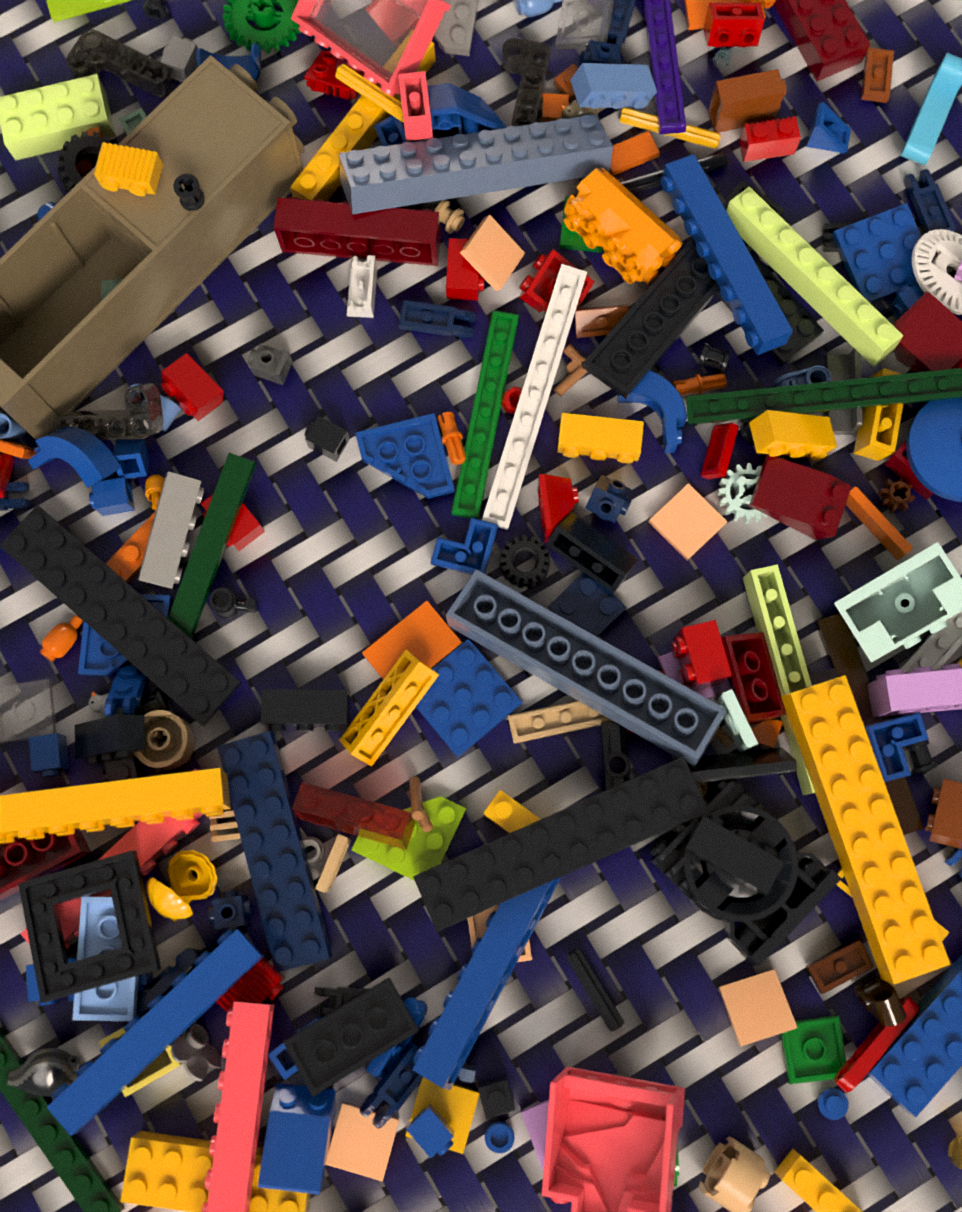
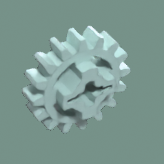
M748 463L743 470L738 464L734 469L735 473L728 470L726 473L727 479L722 478L719 483L723 488L717 492L718 496L723 497L719 502V506H727L724 514H735V522L740 517H743L745 524H748L752 517L756 523L759 522L761 514L764 517H768V515L749 506L754 491L752 495L741 499L744 492L751 491L756 487L762 466L759 465L756 470H753L751 463ZM731 487H732L731 490L734 492V499H733V500H732L731 495H730V488H731Z

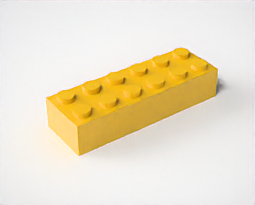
M145 1131L135 1134L131 1137L120 1202L188 1212H201L204 1202L208 1203L209 1189H205V1180L208 1169H212L214 1156L209 1154L211 1140ZM257 1147L249 1212H308L310 1193L258 1188L264 1148Z

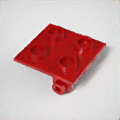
M321 50L304 76V79L307 80V87H310L311 91L330 95L333 86L334 97H337L338 93L339 98L349 101L358 97L356 91L335 77L338 66L346 65L348 60L339 59L331 54L330 51ZM354 70L355 72H357V73L360 74L361 76H363L364 73H365V72H363L362 70H361V72H358V71Z

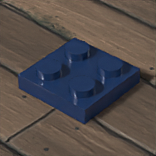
M583 572L548 606V609L598 637L627 607L611 591Z

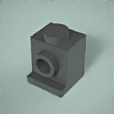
M259 344L257 350L252 349L248 357V364L253 375L284 385L293 363L289 351H281L263 344ZM266 358L271 359L270 362L264 363Z

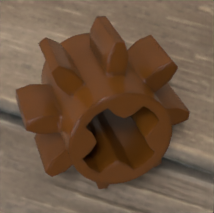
M900 478L895 483L888 479L884 483L886 488H882L878 492V495L882 496L880 506L885 505L887 508H890V513H893L898 507L904 512L909 508L907 502H912L915 499V496L911 495L913 485L904 483L903 478ZM898 493L899 496L895 498L893 495Z

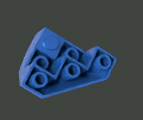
M450 83L427 85L432 130H449L452 127H458V134H470L483 130L490 131L507 127L481 97Z

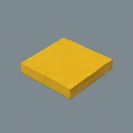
M423 1077L410 1122L431 1103L454 1130V1137L451 1139L453 1145L448 1150L463 1154L479 1092L453 1084L451 1090L443 1089ZM407 1131L406 1137L413 1138Z

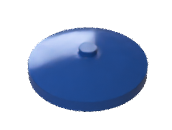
M962 398L930 401L917 413L909 426L906 436L908 462L917 479L927 489L940 497L957 502H962Z

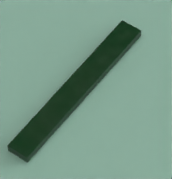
M228 453L168 619L191 639H193L257 465L254 461L232 453Z

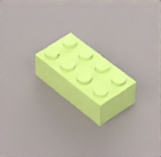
M97 74L0 97V125L3 140L15 161L62 150L63 144L66 141H71V136L77 134L78 137H81L82 132L98 126L104 137L105 135L110 138L116 137L107 94Z

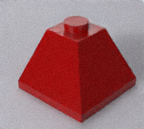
M540 474L538 477L537 493L544 543L548 542L557 525L570 512L573 513L575 504L579 503L577 487H572L570 478Z

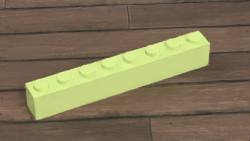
M748 187L729 202L726 212L740 237L873 367L894 351L903 335L756 192Z
M778 564L750 570L743 577V582L757 632H764L781 696L812 686ZM786 712V715L781 716L791 755L797 762L796 773L802 795L813 794L815 791Z

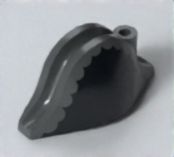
M57 1048L38 1050L29 1055L25 1063L9 1073L7 1084L37 1096H51L63 1084L67 1083L70 1086L78 1078L75 1073L81 1068L80 1058Z

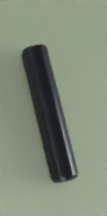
M577 948L571 951L566 956V959L609 1031L618 1030L624 1025L623 1018L582 950Z

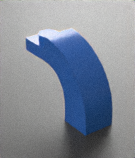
M650 371L627 399L617 393V403H641L652 408L661 420L663 452L675 453L678 444L682 443L681 427H684L687 420L685 404L679 392L669 381Z
M63 427L35 440L39 446L34 449L36 455L27 460L34 470L55 458H60L76 470L87 488L107 478L121 468L112 452L102 441L91 433L76 427Z

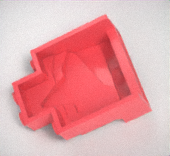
M567 1066L550 1082L542 1196L551 1198L555 1203L565 1204L572 1202L571 1212H671L678 1131L683 1124L685 1088Z

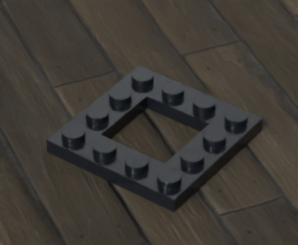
M132 850L18 883L41 1003L161 970L137 851ZM111 890L122 948L68 963L57 905Z

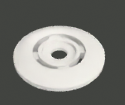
M944 229L932 230L924 234L913 248L912 268L915 278L924 293H931L952 313L962 315V281L955 280L946 271L947 266L953 267L956 272L962 261V235ZM937 252L938 257H936V258L932 261V259H933L935 253Z

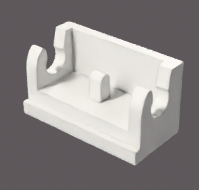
M368 255L366 262L358 261L357 256L352 257L347 316L374 318L377 263L373 255Z

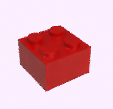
M716 620L683 627L673 638L671 650L673 657L679 659L681 670L678 673L682 685L697 691L721 685L732 676Z

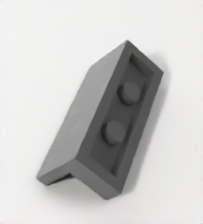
M853 348L850 354L826 355L825 367L831 373L830 382L861 378L860 353ZM862 408L826 412V417L830 418L834 435H855L863 424Z

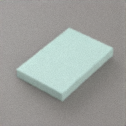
M733 690L722 693L717 699L716 704L727 710L723 719L739 752L757 745L758 742Z

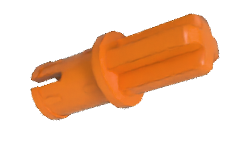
M721 373L704 377L696 374L693 378L675 380L671 384L679 392L680 396L683 397L694 394L703 395V392L723 389L727 386L725 374Z
M444 412L437 417L443 435L441 438L442 443L446 445L451 463L453 465L463 464L466 459L461 442L463 435L458 431L454 413Z

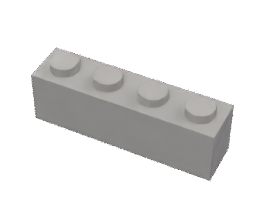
M169 471L166 472L138 580L171 589L174 583L179 584L183 568L178 567L181 556L186 557L190 541H186L188 530L193 531L197 515L193 514L195 503H201L204 488L200 487V480Z

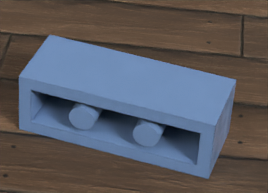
M582 63L570 79L579 107H591L592 109H619L624 107L642 109L649 104V101L657 93L648 65Z

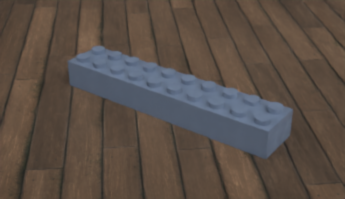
M596 114L583 115L582 117L558 119L542 123L535 122L523 126H509L503 129L483 130L470 134H457L450 137L430 138L424 141L404 142L397 145L378 146L371 149L339 153L340 181L352 214L583 178L587 177L596 168H604L610 173L613 145Z
M477 569L446 614L449 627L677 758L684 756L686 763L694 768L727 711L718 704Z

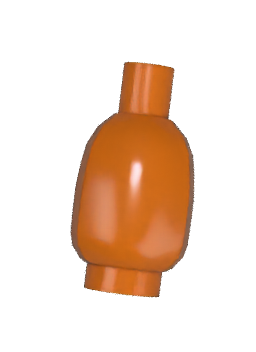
M74 615L68 623L56 625L43 639V648L39 652L51 662L56 658L65 656L77 639V629L83 623V620Z

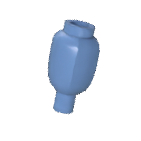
M516 0V8L519 15L534 17L548 12L554 3L563 0Z

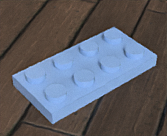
M82 897L77 961L122 948L112 897ZM139 976L74 994L73 1020L131 1021L136 1017Z

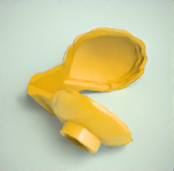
M194 850L180 851L169 860L168 875L171 882L170 888L157 881V879L150 878L147 882L146 890L154 909L160 915L177 922L179 919H185L193 915L189 905L192 900L207 899V896H211L214 893L217 884L215 867L208 857ZM192 870L196 871L197 878L192 874Z

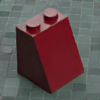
M926 292L893 324L903 335L894 349L896 359L915 373L962 368V321L931 293Z

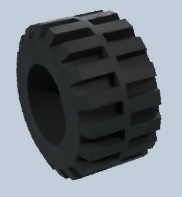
M88 131L82 132L81 137H78L77 134L71 136V141H66L63 144V150H60L58 178L59 182H62V188L65 192H70L83 179L76 169L77 163L85 158H95L98 160L102 143H110V137L105 135L104 139L99 137L98 132H93V136H88Z

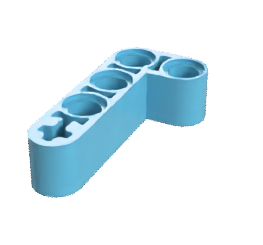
M946 53L931 81L900 156L922 165L927 164L955 96L962 85V58Z

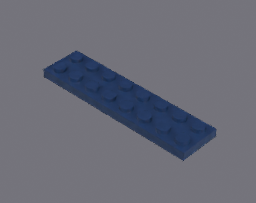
M274 730L217 746L223 771L228 774L229 795L274 969L277 972L330 959L333 957Z

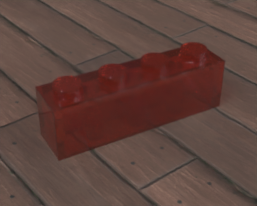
M304 782L301 783L292 806V810L301 820L405 850L408 847L416 823L412 818L411 812Z

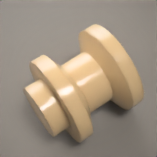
M442 200L434 212H439L440 222L446 225L445 231L447 233L458 232L465 221L463 217L464 211L460 208L453 211L449 208L450 202Z

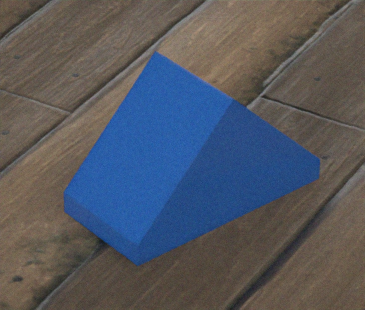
M824 102L819 103L810 123L806 147L846 153L848 151L851 128Z

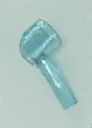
M721 47L720 51L716 53L713 61L714 67H716L717 60L723 59L726 62L725 69L728 67L730 54L727 52V47Z

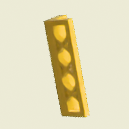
M405 650L339 741L351 755L372 767L439 674L422 663L411 652ZM409 661H411V663L409 664V666H408V667L406 668V670L403 672V669L406 667V665L409 663ZM358 732L356 738H355V739L353 740V742L351 743L350 741L353 739V737H354V736L356 735V733Z

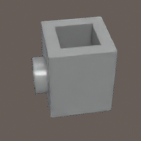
M172 36L169 45L164 47L160 61L167 77L183 82L198 68V47L196 43L188 38L181 39Z

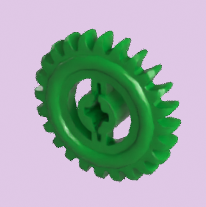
M227 0L228 5H223L225 14L222 15L225 30L229 33L230 39L236 41L237 46L243 47L245 45L246 51H251L252 44L257 43L262 50L265 49L267 54L271 53L272 48L278 52L281 45L288 47V40H297L296 34L301 33L298 30L299 24L291 19L299 0ZM273 3L278 5L283 12L275 11ZM247 20L255 21V24L259 29L267 31H260L254 29L248 24Z

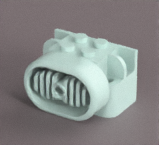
M937 542L834 604L872 663L901 645L908 649L922 641L919 635L928 630L933 635L947 627L948 625L945 620L962 611V578ZM907 599L909 606L902 607V600Z

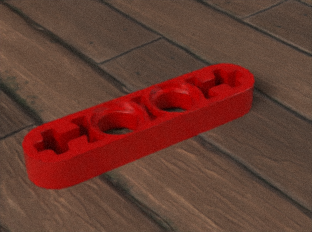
M908 995L900 998L906 1012L904 1021L890 1027L884 1026L879 1022L835 1075L834 1082L845 1093H849L856 1088L917 1014L919 1006Z

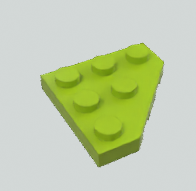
M441 796L423 802L422 805L433 825L432 830L429 832H423L418 821L412 818L411 807L370 821L363 825L352 851L414 880L413 876L441 864L466 808Z

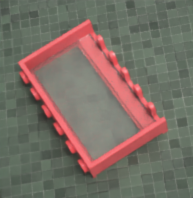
M299 0L291 19L299 24L298 30L311 37L314 35L316 43L325 48H332L331 54L342 60L347 59L346 65L358 72L362 70L365 72L363 75L365 79L374 84L380 83V90L394 97L396 93L400 94L398 74L417 71L445 11L448 12L451 5L444 0Z

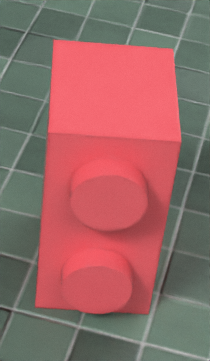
M425 71L398 74L406 141L433 138Z

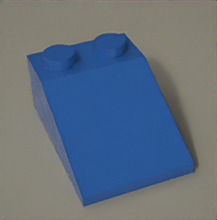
M276 1083L269 1112L258 1188L320 1195L336 1112V1090L325 1089L312 1097L307 1086Z

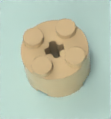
M155 710L144 715L145 750L134 752L138 760L149 767L159 770H173L187 763L195 746L194 732L188 721L165 710ZM166 736L167 742H164L163 746L158 743L159 740Z
M727 1137L726 1140L729 1143L726 1145L719 1143L708 1157L702 1173L707 1175L705 1184L700 1181L699 1189L701 1193L730 1212H750L759 1189H763L767 1185L770 1172L766 1170L764 1158L734 1138Z

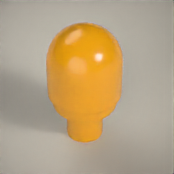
M157 474L149 476L145 482V495L152 502V509L154 510L157 508L165 479Z

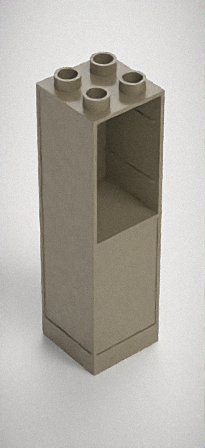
M210 55L118 144V146H128L158 153L163 163L162 174H160L156 195L146 193L145 196H136L129 192V190L119 188L116 192L108 191L96 179L94 167L0 258V408L7 412L35 440L53 432L276 209L278 198H287L292 193L290 186L304 170L300 155L305 151V148L292 129L297 123V118L287 104L278 97H273L267 103L255 93L258 90L256 82L240 65L234 64L228 70ZM191 174L197 178L200 189L205 196L202 208L196 211H187L181 206L180 197L176 195L173 188L174 181L178 176ZM123 279L101 301V280Z

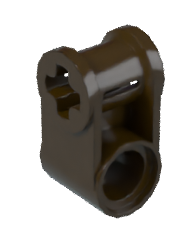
M877 974L875 980L862 987L859 985L854 987V992L862 1006L882 1025L888 1027L895 1026L906 1018V1012L895 988L882 980L880 974Z

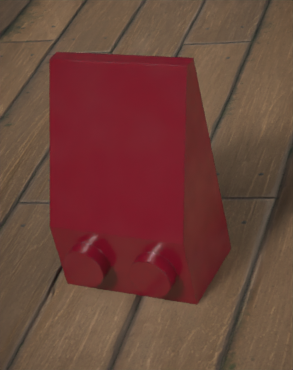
M767 455L749 506L814 540L831 538L836 535L852 486L830 474Z

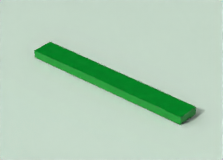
M495 310L492 312L464 449L466 459L461 464L452 508V515L475 519H479L502 406L501 400L505 391L519 321L518 314Z

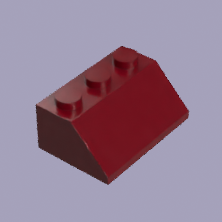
M764 632L721 637L732 673L730 677L731 687L748 723H761L786 715Z

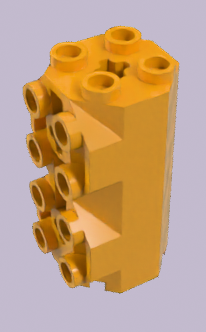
M596 168L577 186L579 190L577 196L575 197L571 194L567 200L564 210L566 215L564 223L570 231L578 233L590 249H594L596 246L603 247L605 251L602 254L604 262L608 266L615 268L622 275L625 282L633 284L637 281L645 282L649 285L658 276V271L662 267L666 268L676 257L675 253L683 244L681 238L607 170Z

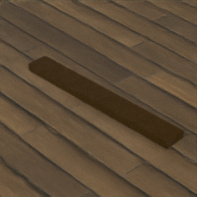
M839 613L817 620L815 623L831 667L835 668L837 677L846 675L864 727L883 722V717L872 718L867 686L870 681L851 630L844 618ZM902 777L884 782L903 835L924 829L906 778Z

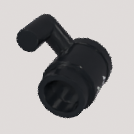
M227 588L215 589L209 598L212 610L224 619L235 617L239 611L255 613L259 610V605L254 599L248 598L246 601H241L236 594Z

